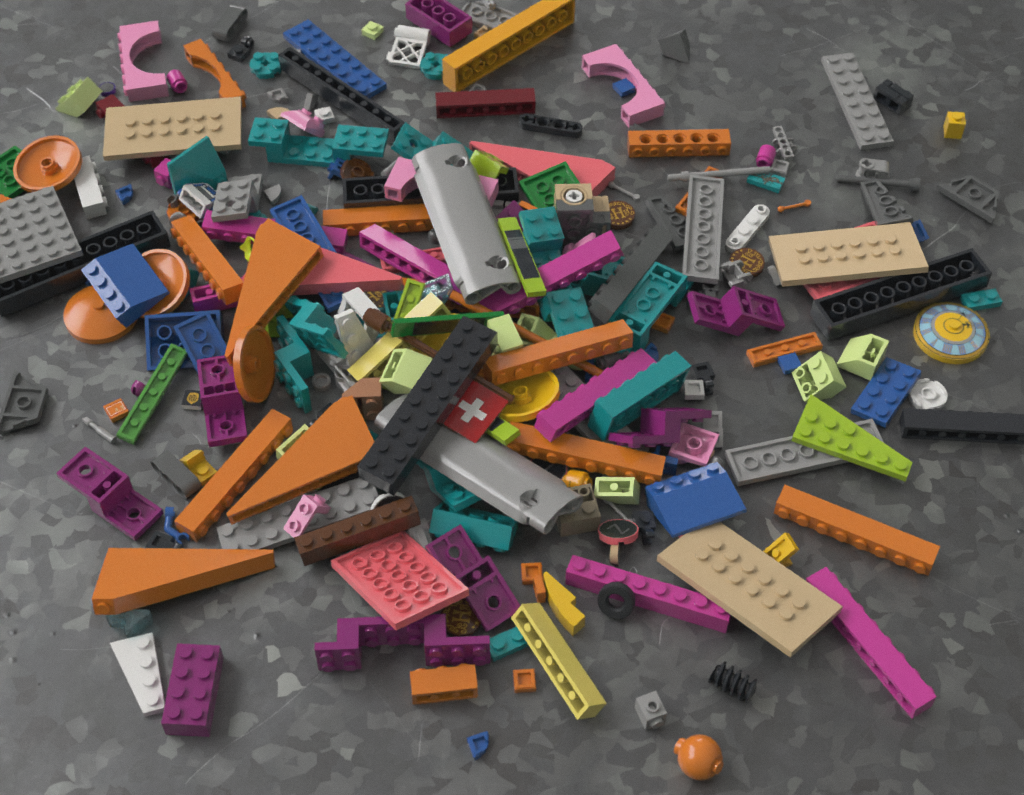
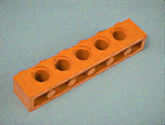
M729 129L628 131V156L730 155Z

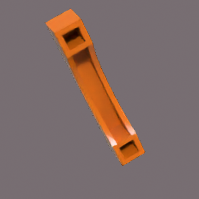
M198 39L183 45L186 59L192 67L209 72L220 82V98L241 96L242 108L246 107L245 100L247 98L245 92L239 89L236 81L232 80L229 71H225L222 62H218L215 53L210 51L208 44H205L202 39Z

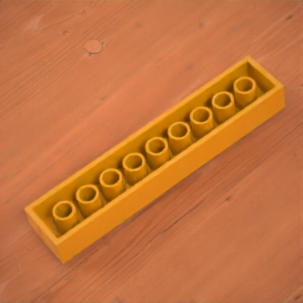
M541 0L442 59L443 84L453 92L461 91L574 23L575 0Z

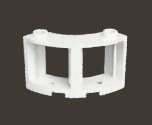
M357 287L342 294V302L337 312L341 313L352 309L355 314L357 313L363 318L368 308H378ZM364 323V329L374 343L379 332ZM338 330L334 334L335 338L339 336ZM315 350L333 373L335 368L330 366L331 360H335L337 366H347L346 359L335 358L333 355Z

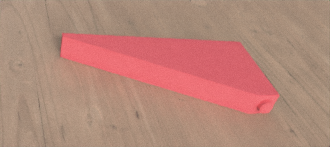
M477 141L469 142V149L473 152L479 150L491 153L504 161L503 164L508 168L516 167L518 182L565 161L580 184L591 183L592 196H598L608 186L609 182L615 179L616 167L600 159Z
M321 248L324 257L291 296L318 294V292L323 294H331V292L346 293L357 287L363 292L403 290L405 286L402 276Z

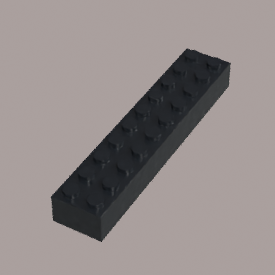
M516 167L509 168L507 174L499 173L497 177L499 192L495 200L504 201V208L506 201L512 202L515 200L519 202ZM389 175L342 178L344 209L422 204L424 201L419 188L406 195L402 202L386 199L384 185Z
M152 210L78 240L83 256L1 283L0 316L4 317L86 283L88 279L81 269L97 257L130 244H134L141 254L154 249L170 248L171 245L167 231Z
M970 248L928 262L929 268L927 273L886 276L813 300L810 315L826 339L830 341L922 310L932 304L960 297L961 294L987 288L992 272L974 249Z
M462 317L357 466L359 478L393 496L396 494L498 345L496 331L470 318Z

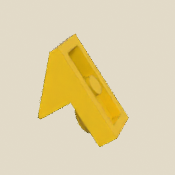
M193 450L179 460L199 479L202 487L217 472L207 462L202 450Z
M784 533L763 552L783 566L788 567L793 564L790 557L799 551V548L791 535Z

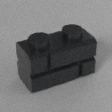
M889 79L878 85L874 92V99L899 116L911 107L914 97L910 91L903 89Z

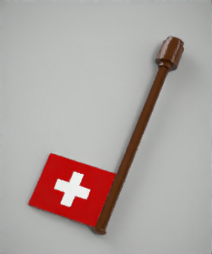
M368 308L362 318L365 325L380 334L384 332L391 333V317L376 308ZM413 336L397 337L431 358H434L438 351ZM477 375L442 426L476 443L483 437L505 407L515 402L516 397Z

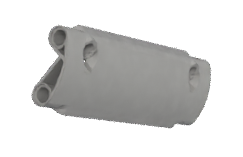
M459 143L441 144L427 148L412 157V164L416 172L414 175L453 281L461 291L465 303L468 305L476 304L500 288L508 294L517 293L521 289V283L516 274L517 270L476 168L470 162L464 145Z
M408 394L400 396L387 405L375 418L374 426L383 431ZM442 426L420 457V460L519 523L529 524L543 534H548L552 530L558 515L576 512L583 502V496L566 487V484L561 479L486 433L478 442L473 443Z

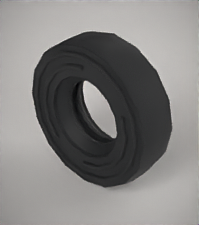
M610 582L600 590L597 602L598 607L607 617L623 619L633 611L636 599L635 594L626 584ZM612 594L620 595L624 599V605L621 607L613 606L609 602V596Z

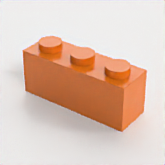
M464 663L454 667L439 666L436 669L419 668L415 671H410L413 705L478 698L475 664L469 665Z

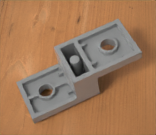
M262 174L234 176L228 178V182L218 183L211 215L213 223L246 219L249 213L258 212L263 185Z

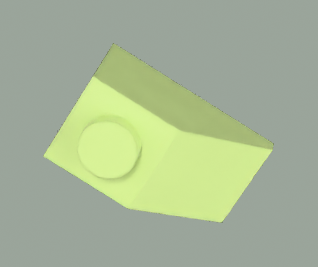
M596 477L594 495L595 498L617 504H639L641 485L635 477Z

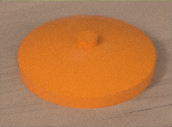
M55 135L43 137L33 141L19 153L14 162L13 174L18 184L30 193L53 186L55 191L68 185L77 176L82 166V154L76 143L67 137Z
M154 249L144 252L141 255L170 292L140 317L145 319L144 315L169 314L180 305L189 289L190 273L184 260L170 250Z
M88 286L73 295L67 302L63 313L68 332L75 339L88 344H105L118 340L130 332L137 320L134 321L127 328L121 324L93 286Z
M261 326L245 327L240 332L234 348L233 372L235 383L242 398L249 403L263 402L269 396L275 379L276 368L273 363L275 360L274 346L268 332Z

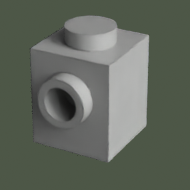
M653 691L636 698L635 710L645 730L650 728L657 729L663 726L666 722L667 712L657 692Z

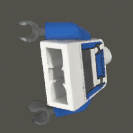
M188 183L183 185L176 195H168L167 202L171 205V208H176L179 204V199L200 219H204L206 210H213L216 191L207 183ZM197 221V224L202 227L203 221Z

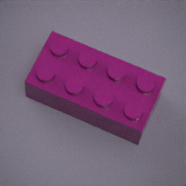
M409 0L405 3L406 18L420 28L430 29L432 36L449 47L472 33V17L446 0Z
M177 643L161 721L166 735L210 737L224 659L220 645Z

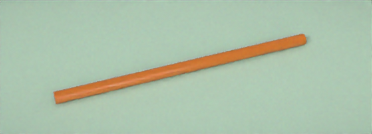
M455 290L449 296L453 301L476 313L494 312L479 303L473 305L466 304L462 294ZM514 323L520 337L533 344L547 341ZM587 361L573 364L593 376H599L604 371Z

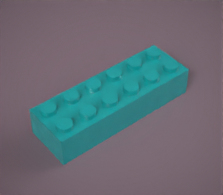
M676 351L670 355H664L659 362H653L645 371H639L631 380L627 379L619 388H613L605 397H599L595 401V407L589 415L590 419L587 426L602 441L609 438V432H618L641 416V408H654L681 390L692 365Z

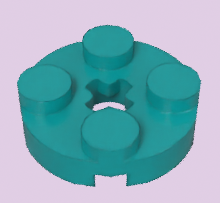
M256 52L250 61L251 73L256 74V77L260 79L273 78L277 72L280 74L282 70L280 69L278 53Z
M426 53L420 62L421 73L423 72L424 76L428 79H442V59L448 56V54Z

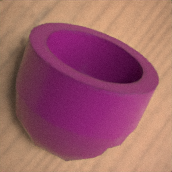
M135 380L131 386L132 394L139 397L146 385Z

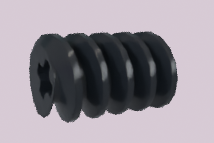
M726 661L721 665L718 664L710 675L708 683L711 684L715 681L716 688L723 685V692L726 693L730 690V696L732 697L738 694L740 702L746 698L745 704L748 705L756 691L757 679L755 678L750 683L749 674L742 678V670L735 674L733 673V665L726 669Z

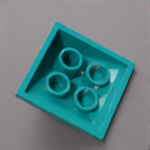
M205 136L167 163L174 195L177 194V191L183 185L188 183H207L216 191L218 183L228 182L226 170L208 136Z

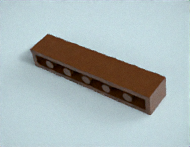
M411 495L294 537L305 567L421 525V521Z

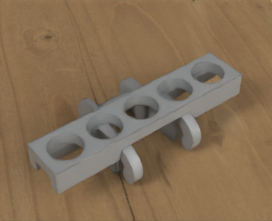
M782 126L773 127L772 131L775 139H773L772 143L775 145L777 142V145L780 146L776 151L777 155L781 152L784 161H787L789 158L794 160L793 152L797 150V146L793 145L794 139L786 137Z

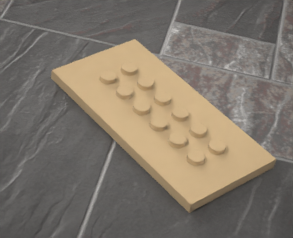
M241 96L106 108L103 146L104 161L179 155L205 136L209 137L216 151L242 149Z
M911 222L769 236V245L782 287L927 273L929 268Z
M721 522L684 534L657 555V562L790 658L833 620L843 607Z

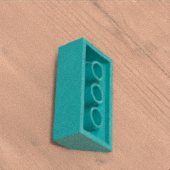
M442 501L433 509L429 533H433L435 537L439 538L461 524L472 543H474V546H490L495 551L505 552V550L508 551L512 547L519 522L509 516L470 507L455 513Z

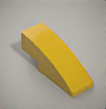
M546 571L543 574V583L548 603L561 625L574 636L585 626V615L576 608V597Z

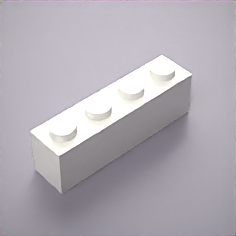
M90 156L82 157L81 169L74 178L86 220L106 215L105 207H108L106 196L102 197V195H105L103 187L98 185L101 183L99 174L94 173L98 172L96 164L91 162Z

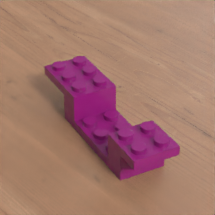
M446 614L428 615L398 630H395L383 617L337 618V642H315L314 651L318 670L325 672L362 669V646L419 645L421 643H424L426 666L437 668L443 665L458 666L464 663L483 666L490 664V636L447 637Z

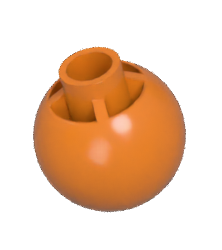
M697 734L687 739L680 738L675 744L674 753L678 755V764L683 773L689 778L707 780L721 772L723 768L722 751L718 743L711 737Z

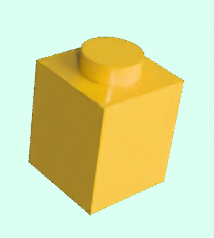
M947 112L943 126L944 138L962 139L966 126L965 113Z

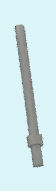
M770 166L693 173L684 171L681 174L667 175V180L689 182L690 175L716 178L770 173Z

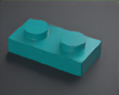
M996 288L965 293L960 296L962 304L974 311L1000 307L1003 302Z
M514 627L490 638V657L494 662L529 645L518 628Z

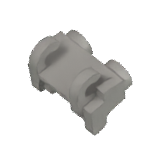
M742 260L728 261L719 266L723 279L728 282L731 288L736 286L745 289L748 283L744 280L747 278L748 281H751L753 278L750 272L743 274L740 270L744 266Z

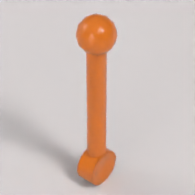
M805 200L799 204L785 207L779 206L778 212L782 213L784 210L801 206L810 207L811 201Z

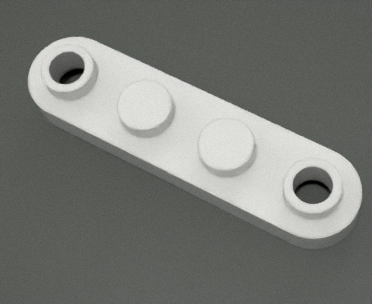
M756 205L727 238L725 243L727 252L733 253L737 249L745 248L768 220L770 210L767 206Z

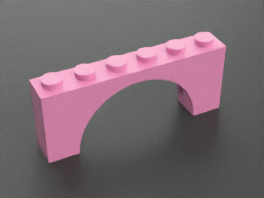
M158 21L119 26L120 33H117L119 50L122 53L120 54L122 74H125L122 75L123 84L126 85L123 86L124 95L128 96L129 102L168 97L169 92L165 73H148L133 65L134 59L141 51L162 43Z
M617 44L582 55V69L589 78L600 75L614 76L621 79L627 78L635 86L637 94L631 101L621 107V119L628 128L630 125L633 126L634 123L641 124L663 116L664 100L657 95L655 89L648 84L647 79H644L640 71L635 68L632 61L626 57L623 50Z
M398 157L384 185L386 199L402 202L406 195L418 188L414 177L416 172L412 160ZM478 175L492 207L499 192L498 179Z

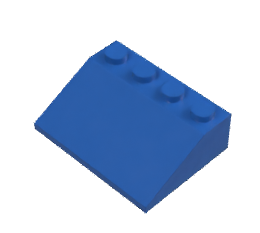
M134 244L97 257L81 269L114 317L126 328L170 293Z
M220 310L208 311L224 340L222 312ZM205 311L144 315L147 371H155L171 343L184 348L173 326ZM188 356L180 369L194 368Z
M718 462L710 463L707 466L645 486L648 508L653 511V514L672 538L747 512L727 472Z

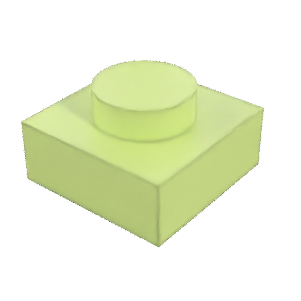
M370 21L361 31L362 35L375 40L384 32V28Z

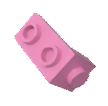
M304 494L285 524L284 530L293 538L303 535L315 513L328 514L331 507L325 503L326 500L320 495Z

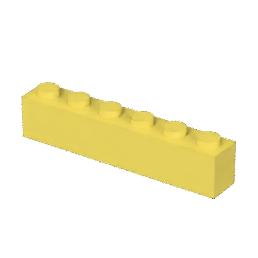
M431 292L404 318L451 315V312ZM387 332L347 371L357 381L361 378H381L394 349L408 348L413 350L414 347L397 337H392L391 333ZM418 335L413 337L422 342L428 335Z
M522 604L511 617L516 627L576 719L595 717L607 704L541 604Z

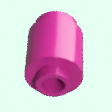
M177 69L171 70L166 76L171 88L177 93L185 92L188 83L183 74Z
M766 144L760 147L756 158L757 167H771L776 155V149L773 146Z

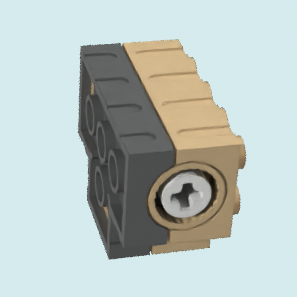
M591 183L555 184L554 207L565 237L562 255L566 245L570 243L576 244L592 232L598 237L610 231L611 218L608 196H592Z

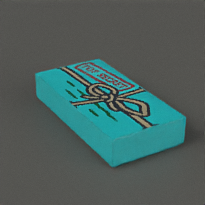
M772 173L752 174L748 176L746 183L779 193L785 183V178Z

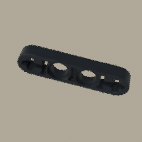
M522 114L519 117V127L523 130L569 138H579L582 136L583 126L579 122L533 114ZM540 123H545V124H547V125H546V126H540V125H538V124H540ZM556 126H562L563 128L557 129V128H555V127H556Z

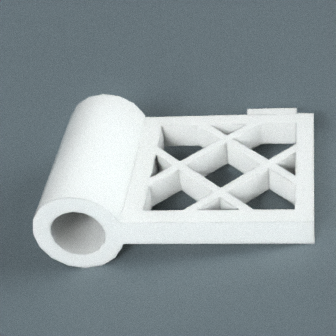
M398 25L394 30V37L396 39L392 51L387 54L386 61H388L389 65L420 69V62L424 57L427 45L430 43L431 30ZM398 44H406V47L399 49ZM416 46L422 47V49L416 52L413 48ZM408 50H410V51L412 52V54H410V55H408V56H405V55L403 54L404 52H406V51H408ZM398 55L402 56L400 60H393ZM414 57L418 59L417 63L410 62L409 60Z

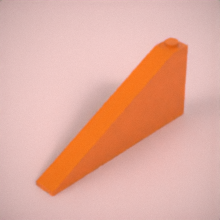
M269 218L259 226L255 235L224 355L230 366H233L234 348L240 332L247 326H261L265 328L324 257L318 244Z
M352 395L342 397L334 402L226 513L231 525L358 472L357 466L373 445L374 440Z
M108 548L92 596L95 615H117L275 568L274 550Z

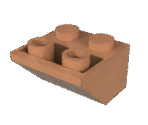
M361 378L342 394V397L353 396L364 420H375L377 415L384 409L382 384L379 382L380 378Z

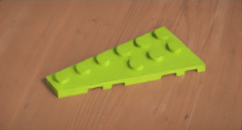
M812 394L808 399L792 437V442L905 482L913 463Z

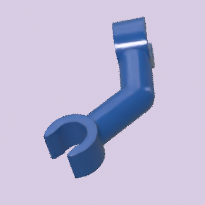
M166 507L164 531L168 535L173 536L176 542L183 546L180 540L187 539L190 541L189 535L185 532L180 533L173 528V520L175 519L174 507Z

